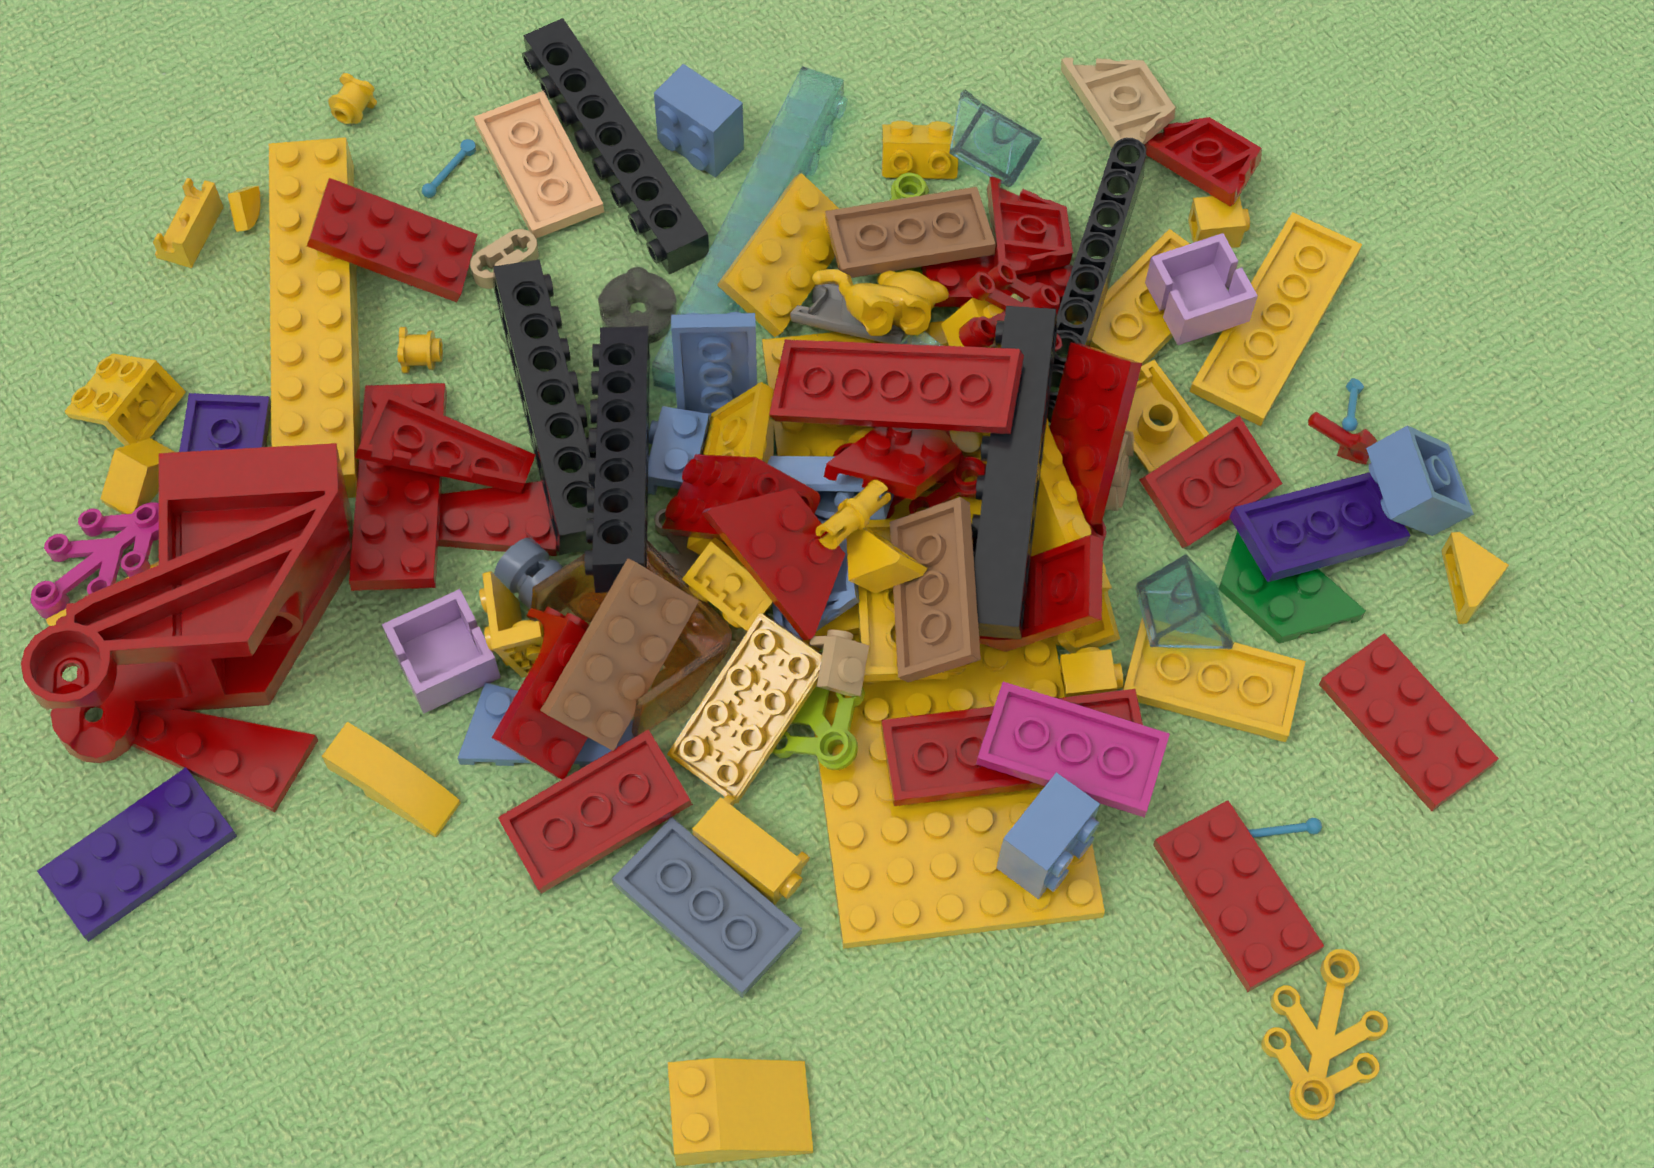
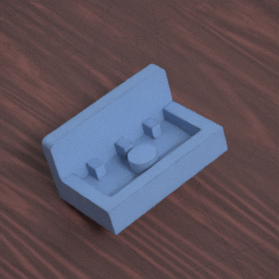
M662 406L659 420H652L649 429V444H652L648 463V494L656 495L658 486L680 489L683 482L682 473L686 464L694 458L695 454H703L710 423V415L708 413Z

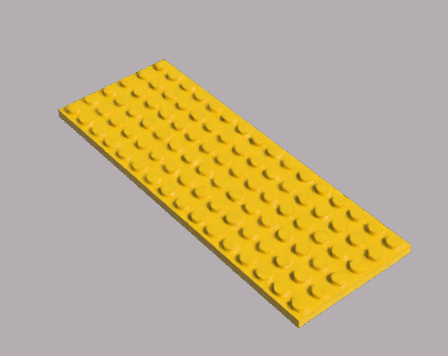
M944 321L930 322L928 329L921 334L908 335L907 344L949 346L941 326ZM838 332L762 339L767 385L775 389L785 339L862 343L883 342ZM773 420L777 456L833 457L835 450L839 446L848 443V439L857 426L777 422ZM938 483L932 485L918 497H927L937 490ZM906 498L895 505V512L889 519H899L910 515L909 504L913 499ZM921 507V508H918V509L916 510V512H919V511H922V510H925V509H928V508H926V507ZM860 634L853 635L852 640L860 643ZM1052 637L1008 652L980 644L981 660L950 669L948 679L915 680L909 683L904 680L863 681L862 687L865 696L861 704L854 708L850 733L855 736L858 743L856 758L849 766L841 770L827 769L818 761L843 949L1104 917L1105 909L1093 844L1090 845L1080 859L1076 856L1073 857L1066 868L1069 872L1060 886L1054 892L1047 888L1039 899L996 868L1003 838L1043 788L902 806L893 805L881 720L995 706L1002 682L1054 698H1063L1065 692L1056 643ZM833 691L829 692L824 715L831 726L833 725L839 702L836 692ZM839 744L835 746L832 755H838L843 750L844 745Z

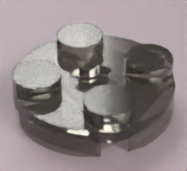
M633 267L627 273L612 279L604 287L598 298L603 327L648 326L649 344L659 341L671 331V315H676L677 310L674 290L662 277L648 273L642 267ZM638 302L645 304V312L642 313L639 310L633 313L630 312L632 304Z

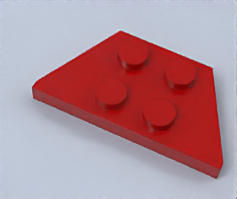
M1210 117L1193 119L1186 123L1176 122L1168 124L1163 128V133L1156 134L1144 144L1147 156L1228 206L1235 204L1261 162L1262 148Z
M990 177L987 195L990 226L996 244L995 255H993L994 267L1000 262H1005L1014 269L1016 275L1070 265L1073 248L1067 207L1052 200L1042 199L1037 194L1025 189L1021 190L1020 195H1016L1000 188L1001 179Z
M875 427L827 462L823 477L832 481L837 480L838 474L863 479L862 488H865L869 482L878 480L888 488L887 492L914 500L959 465L962 451L944 430Z
M789 488L705 509L702 512L703 516L803 640H811L815 636L845 553L840 546L836 549H828L820 543L819 539L828 532L826 531L821 536L816 535V528L822 523L796 490Z

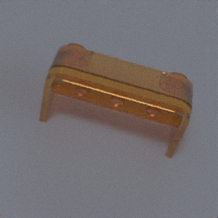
M648 540L647 569L699 600L666 658L663 664L666 668L658 672L651 685V690L636 700L631 731L634 737L648 729L651 730L687 705L726 656L732 640V632L729 625L707 602L698 599L691 593L689 585L682 580L683 577ZM585 554L533 586L531 608L544 612L546 607H550L561 612L568 607L577 617L586 622H591L608 593H595L593 576L585 575Z

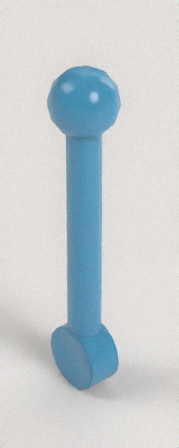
M466 139L462 141L459 153L431 183L423 185L421 192L425 197H434L436 188L463 158L471 156L476 152V145L473 140Z
M1352 378L1346 385L1347 390L1350 392L1347 416L1342 421V427L1349 432L1354 431L1358 426V421L1355 418L1357 398L1364 388L1363 384L1355 378Z
M1309 818L1306 823L1248 829L1253 838L1304 831L1310 834H1318L1322 829V823L1317 818Z

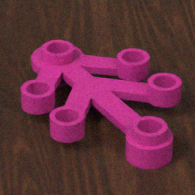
M159 503L143 504L132 514L103 516L98 509L92 508L84 511L79 516L78 524L87 536H98L103 531H121L113 538L69 541L64 534H55L49 537L44 544V549L53 561L62 562L68 558L75 557L87 558L54 583L42 581L32 589L31 604L42 618L47 619L66 609V604L70 600L67 593L98 569H100L99 576L93 579L87 586L88 594L115 584L120 563L128 577L150 569L151 565L148 559L152 543L159 539ZM134 543L133 551L127 553L122 558L124 549Z

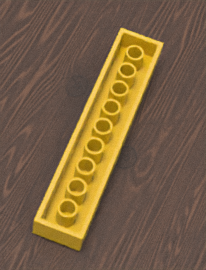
M346 137L269 143L271 447L336 443L348 498H356L359 459L354 457L361 441L357 268L355 264L306 247L328 179L332 178L354 187V164Z

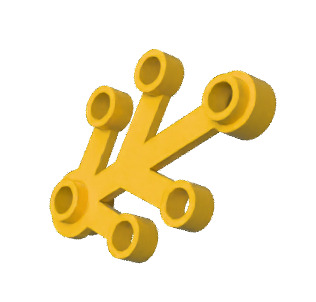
M1345 949L1331 951L1321 964L1320 972L1323 980L1326 982L1317 1029L1301 1006L1300 995L1295 988L1288 985L1280 986L1271 997L1273 1010L1287 1017L1311 1055L1308 1072L1291 1049V1037L1283 1028L1273 1027L1269 1029L1262 1038V1049L1268 1056L1277 1058L1292 1082L1289 1091L1291 1107L1299 1116L1307 1120H1319L1326 1117L1335 1105L1336 1094L1357 1082H1371L1380 1070L1379 1062L1375 1056L1369 1053H1360L1352 1060L1349 1067L1326 1078L1331 1059L1365 1040L1376 1041L1380 1039L1388 1029L1386 1017L1381 1012L1372 1010L1366 1012L1358 1023L1335 1035L1344 989L1353 983L1360 969L1355 955ZM1338 965L1342 967L1345 977H1335L1331 972V966ZM1286 994L1290 996L1293 1006L1285 1007L1281 1005L1278 995ZM1373 1019L1377 1021L1380 1025V1031H1370L1366 1026V1020ZM1269 1037H1280L1284 1047L1282 1049L1273 1048L1269 1043ZM1359 1061L1367 1062L1371 1066L1372 1073L1369 1075L1362 1074L1357 1068V1063ZM1304 1092H1314L1318 1096V1104H1308L1304 1099Z

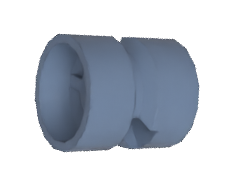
M524 538L512 545L498 561L494 572L495 576L512 593H519L518 598L529 609L533 608L543 612L546 607L554 609L565 598L573 585L574 579L556 560H549V554L532 538Z

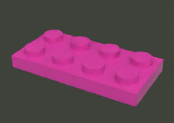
M1002 682L976 764L1046 786L1057 772L1098 803L1145 818L1170 733Z

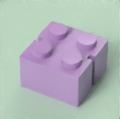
M1223 233L1151 257L1145 284L1159 311L1165 309L1163 318L1177 345L1250 321L1257 300V294L1243 268L1236 269L1238 259Z
M460 589L382 624L390 647L407 678L423 714L484 686L485 682L491 683L501 678L495 656L488 648L485 637L480 627L477 626L476 619Z

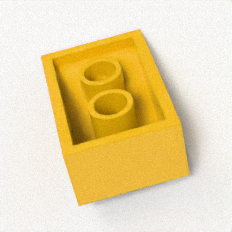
M708 1058L667 1062L676 1166L813 1153L805 1061Z

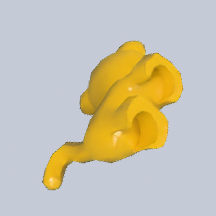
M838 269L815 271L812 277L816 285L836 284L839 286V291L845 299L847 310L864 325L870 336L887 334L892 329V325L901 328L908 335L921 334L928 329L931 320V309L935 303L942 302L949 296L948 290L943 284L932 281L923 274L911 270L901 272L889 270L883 272L878 277V284L859 283L853 285L851 276Z

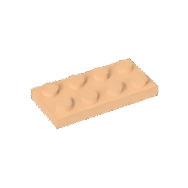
M544 91L474 116L475 126L527 228L534 234L536 239L604 213L603 202Z

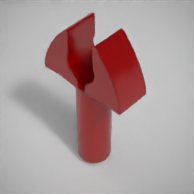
M1314 412L1308 419V425L1340 445L1337 453L1338 457L1359 464H1367L1369 455L1366 448L1378 442L1370 431L1363 429L1359 433L1352 434L1318 412Z

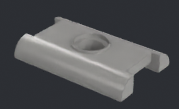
M836 284L815 285L812 294V303L814 304L810 308L797 305L790 313L791 320L794 323L888 344H907L908 334L895 325H892V329L887 334L870 336L864 325L847 310L845 299L840 294L839 286Z

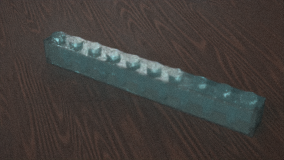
M804 66L801 67L677 315L688 313H746L717 284L793 178L800 173L806 178L808 175L813 176L820 160V154L818 153L822 146L828 147L834 131L833 123L836 118L841 119L846 110L848 97L843 96V79ZM670 328L652 363L654 386L676 393L672 332Z

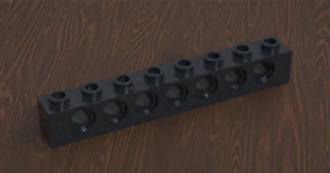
M564 18L523 35L526 51L522 53V58L528 71L531 74L537 73L540 78L539 83L542 91H544L548 100L553 98L556 102L557 112L565 126L571 125L575 131L574 137L578 147L583 153L589 152L593 158L592 165L600 180L606 179L610 184V192L616 205L619 208L625 207L629 213L628 219L636 235L643 234L645 237L647 249L656 264L661 262L670 275L709 256L707 231Z
M540 259L493 266V289L533 452L536 454L535 460L551 518L559 555L593 550V544H587L586 519L594 518V513H588L587 488H595V482H589L588 458L596 457V453H590L589 437H585L583 429L588 426L584 404H577L575 394H579L575 370L568 371L566 362L570 361L567 338L559 337L558 329H562L560 310L558 305L551 306L550 297L554 296L550 274L543 275ZM540 369H548L550 371H540ZM548 402H557V403H559V404L551 405V404H547V403H548ZM557 435H565V436H568V437H567V438H564V439H560V438H556L555 436H557ZM574 469L577 470V472L567 473L563 470ZM582 503L586 506L582 508L573 507L572 504Z
M648 326L600 327V343L592 345L593 367H599V371L591 372L592 395H598V399L590 400L591 424H597V428H589L590 453H596V457L588 458L589 482H595V488H587L588 513H594V518L586 519L587 544H593V550H585L584 562L585 575L593 576L595 593L609 592L627 559L635 561L647 569L650 394Z

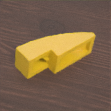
M349 722L344 725L322 755L329 770L363 789L365 795L434 837L439 835L461 804L456 796L418 767Z

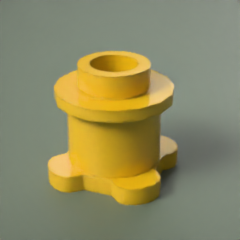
M343 73L339 78L343 86L338 94L332 95L329 98L328 104L332 115L338 121L344 124H358L363 119L362 112L366 107L373 109L377 104V100L373 96L375 88L368 81H361L348 73Z
M407 327L399 328L397 358L398 363L401 365L402 373H409L410 366H428L429 370H434L436 362H442V339L435 338L433 330H429L427 334H408Z

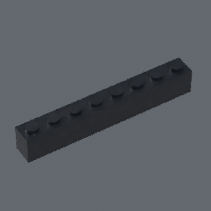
M1006 306L1004 321L998 320L996 324L995 344L1000 345L1001 348L1020 349L1024 355L1011 433L983 435L981 444V461H987L985 475H978L976 484V500H982L980 515L973 514L971 524L972 540H977L976 553L973 556L979 636L1022 639L1058 330L1056 309Z

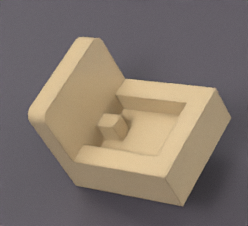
M828 630L827 636H814L810 640V646L823 649L817 687L847 696H861L869 645L853 641L852 633L841 630Z

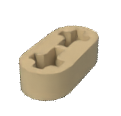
M516 229L478 251L470 261L475 283L482 288H493V272L490 273L487 269L482 270L483 266L487 265L489 268H493V266L537 260L539 251L534 234L528 230ZM518 245L522 249L527 247V251L523 253L519 249L514 251V247Z

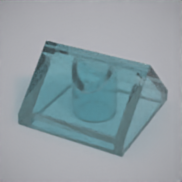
M965 89L960 93L949 154L989 177L1001 179L1003 185L1011 187L1016 182L1042 138L1024 123Z
M1187 554L1137 583L1135 590L1150 647L1232 649L1234 642L1217 585Z

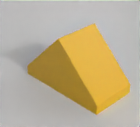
M151 438L116 448L100 500L102 503L121 514H132L139 506L150 503L159 492V453H172L174 451Z
M867 527L859 531L858 529L852 532L846 538L848 581L873 593H878L921 577L927 570L924 565Z
M1451 532L1441 552L1458 624H1467L1498 584L1509 565L1461 532Z

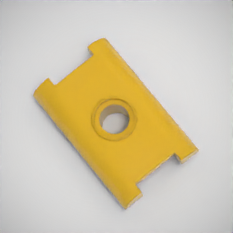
M1155 359L1141 366L1140 380L1137 382L1125 431L1133 432L1134 453L1148 473L1209 435ZM1150 419H1158L1161 422H1163L1165 426H1158L1154 424Z

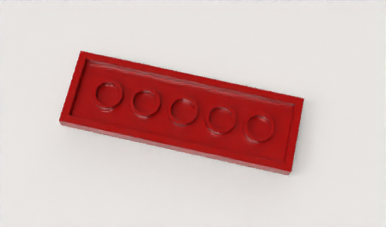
M785 339L769 416L777 422L1010 434L1024 355L1020 349Z
M445 383L365 385L361 441L384 390L446 416L447 390ZM359 459L349 573L351 591L436 588L442 476Z
M1136 689L1057 698L1143 725ZM994 706L881 720L894 806L1044 788L1045 786L976 764Z

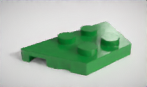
M1237 531L1218 590L1279 644L1298 639L1300 635L1305 633L1316 634L1326 631L1334 624L1349 620L1351 623H1355L1363 618L1366 610L1319 569L1267 582Z

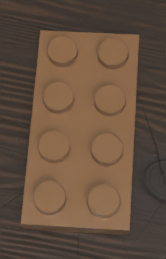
M977 187L825 211V222L838 269L849 274L851 278L879 274L889 270L897 271L995 255L996 244Z
M959 497L891 521V543L927 568L923 576L893 587L898 678L909 683L981 660L970 503Z
M627 559L540 711L614 751L699 600L637 562Z

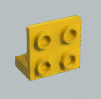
M113 353L99 362L96 367V373L89 382L73 394L71 404L65 410V414L71 419L104 425L126 446L150 438L186 391L156 360Z
M716 537L711 540L682 578L689 585V590L695 597L704 602H711L722 611V616L729 624L736 628H743L747 632L758 615L766 613L773 605L771 599L731 549Z
M492 571L482 574L484 588L480 589L479 596L482 607L488 614L489 626L484 629L487 646L492 652L495 651L502 658L504 664L510 666L521 678L526 677L542 647L544 638L543 625L540 621H522L520 602Z

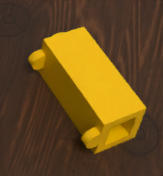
M728 794L724 798L720 797L692 828L693 836L774 905L782 896L786 899L790 898L802 883L803 878L800 875L810 857L803 851L796 856L733 807L736 799Z

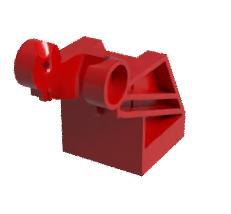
M337 444L159 453V565L88 594L76 603H67L66 616L58 618L55 625L49 626L35 635L24 649L21 661L24 682L41 707L46 710L52 709L50 716L53 730L70 755L83 762L103 763L117 759L133 745L132 742L138 733L141 712L169 709L195 711L266 706L271 704L350 570L353 521ZM76 666L77 678L73 681L64 680L62 675L65 669ZM96 707L103 710L100 720L89 722L85 719L89 709Z

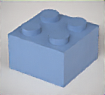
M682 64L654 92L658 140L666 149L670 151L675 150L687 158L696 169L700 171L705 170L716 178L744 149L743 103L691 68Z
M1407 425L1366 448L1371 461L1369 471L1380 487L1383 496L1381 506L1390 520L1433 536L1474 515L1449 444Z
M1056 772L1003 838L996 868L1037 899L1043 895L1047 888L1054 892L1067 876L1069 870L1066 868L1073 857L1076 856L1080 859L1094 840L1092 835L1100 824L1095 819L1100 803Z

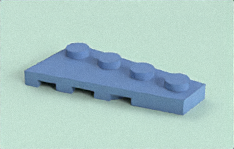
M485 682L457 758L460 765H475V762H495L497 766L531 763L491 738L517 694V690ZM631 720L616 748L648 730L647 724ZM588 738L573 764H579L583 768L612 750Z

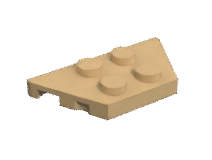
M1066 57L1061 59L1062 73L1111 148L1118 140L1123 138H1135L1146 144L1175 119L1176 107L1144 60L1114 61L1112 59H1096V66L1073 65V58Z

